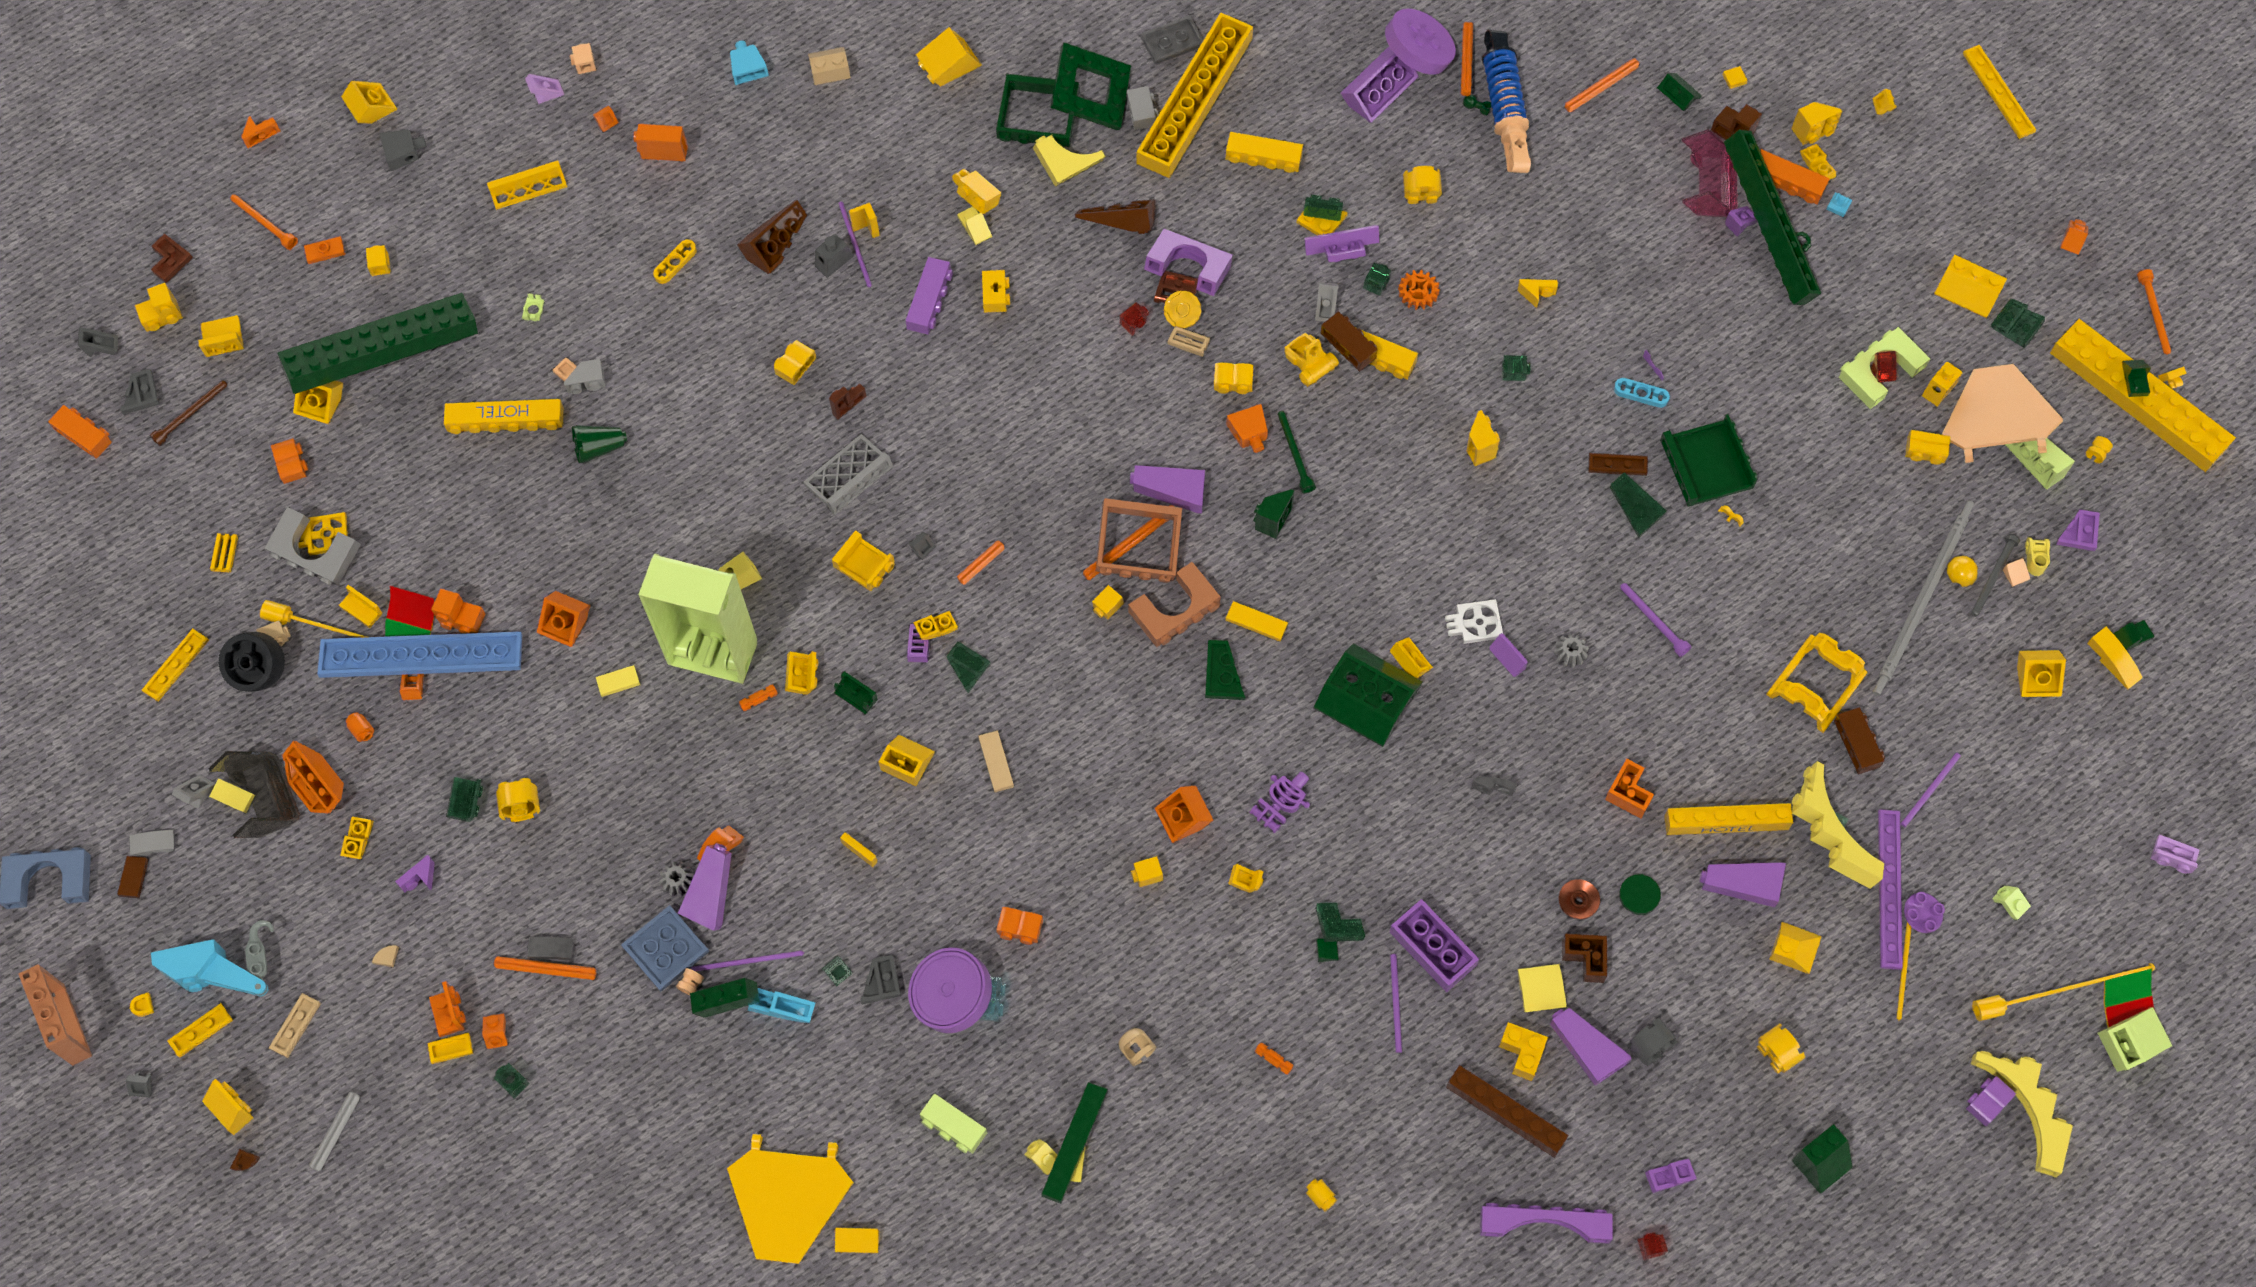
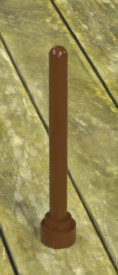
M224 380L220 381L162 430H154L149 436L159 446L164 444L168 434L226 388L227 382Z

